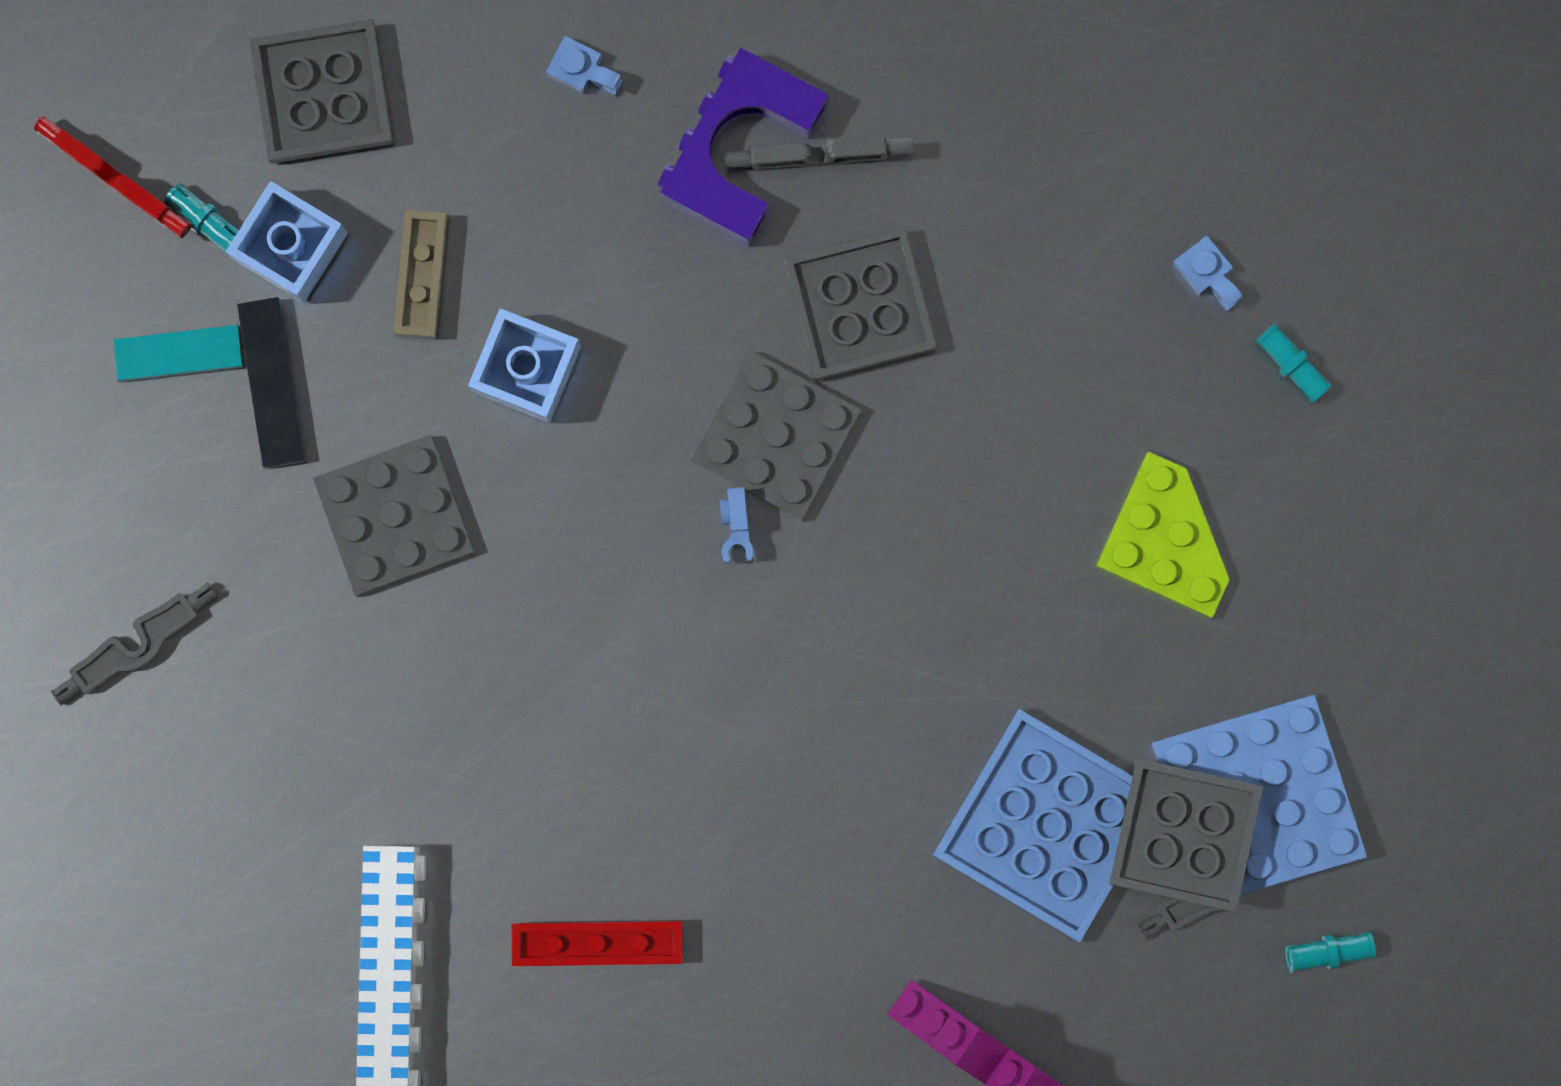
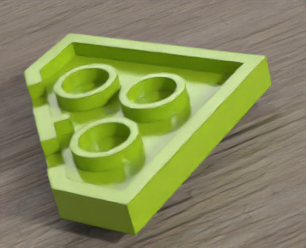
M1147 452L1096 568L1212 619L1230 579L1186 468L1151 452Z

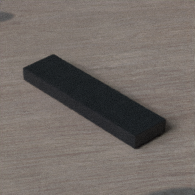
M279 297L239 303L237 308L262 466L264 469L304 463L306 462L281 300Z

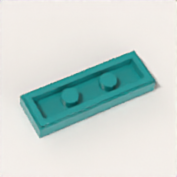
M239 325L113 339L117 381L119 382L244 368Z

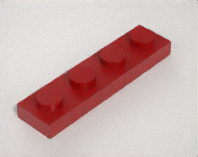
M682 921L512 923V966L683 964Z

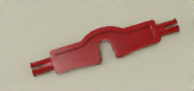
M41 116L37 120L33 128L36 132L43 135L60 150L160 224L170 229L179 238L182 239L191 229L190 223L186 222L126 175L118 172L104 159L49 121L45 116Z

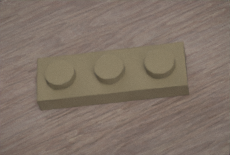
M405 210L393 334L395 336L437 338L448 222L447 213Z

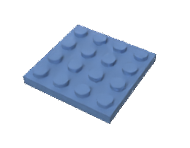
M1315 695L1159 740L1151 744L1157 763L1263 786L1240 895L1367 858Z
M1018 709L934 851L933 856L1080 943L1113 887L1109 885L1133 776Z

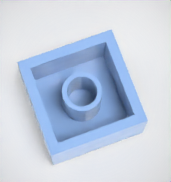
M270 181L229 245L226 253L235 262L305 303L348 235V232L338 221Z
M500 308L468 387L474 394L551 423L582 346L577 338Z

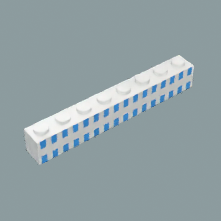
M363 846L356 1086H420V1070H413V1053H420L421 1027H414L415 1010H421L423 999L422 984H415L416 967H422L424 959L423 941H417V924H424L425 899L418 898V881H425L426 856L419 855V847Z

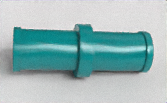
M182 183L176 184V188L172 187L164 199L165 205L171 207L191 223V230L196 234L203 233L226 253L239 230L218 214L219 209L212 203L205 204L186 189Z
M1276 323L1256 339L1255 342L1260 344L1281 367L1278 372L1283 377L1288 375L1309 398L1311 403L1316 401L1332 386L1307 359L1309 354L1304 349L1299 351Z
M1368 931L1362 934L1334 938L1333 935L1322 936V941L1294 946L1287 945L1285 947L1288 968L1291 973L1299 970L1327 966L1328 969L1339 968V963L1367 958L1373 959L1376 957V949L1373 936Z

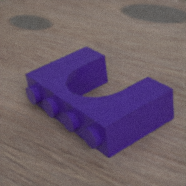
M740 47L735 58L729 55L724 61L718 73V78L722 79L715 94L709 91L704 97L698 109V114L702 115L695 130L689 127L684 133L678 145V150L682 151L675 166L670 163L666 166L658 181V186L662 188L660 191L662 201L750 247L769 212V204L731 184L718 173L711 159L712 145L717 134L727 123L738 117L759 115L772 119L809 139L829 104V94Z

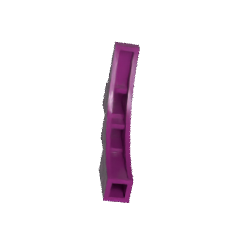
M910 980L887 1014L939 1054L986 1086H1064L912 980Z

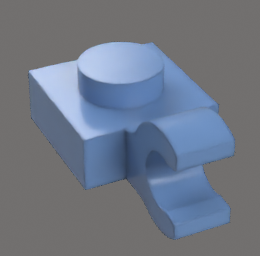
M564 36L546 70L548 77L583 94L589 84H592L616 96L623 83L618 73L599 66L603 59L601 53Z
M1205 236L1174 260L1173 265L1198 296L1210 289L1226 311L1241 301L1242 294L1231 281L1225 278L1232 271V265L1208 236Z
M744 487L727 489L728 499L720 500L722 525L731 524V536L722 546V558L725 564L730 563V550L734 546H742L746 550L747 562L752 561L754 550L749 540Z

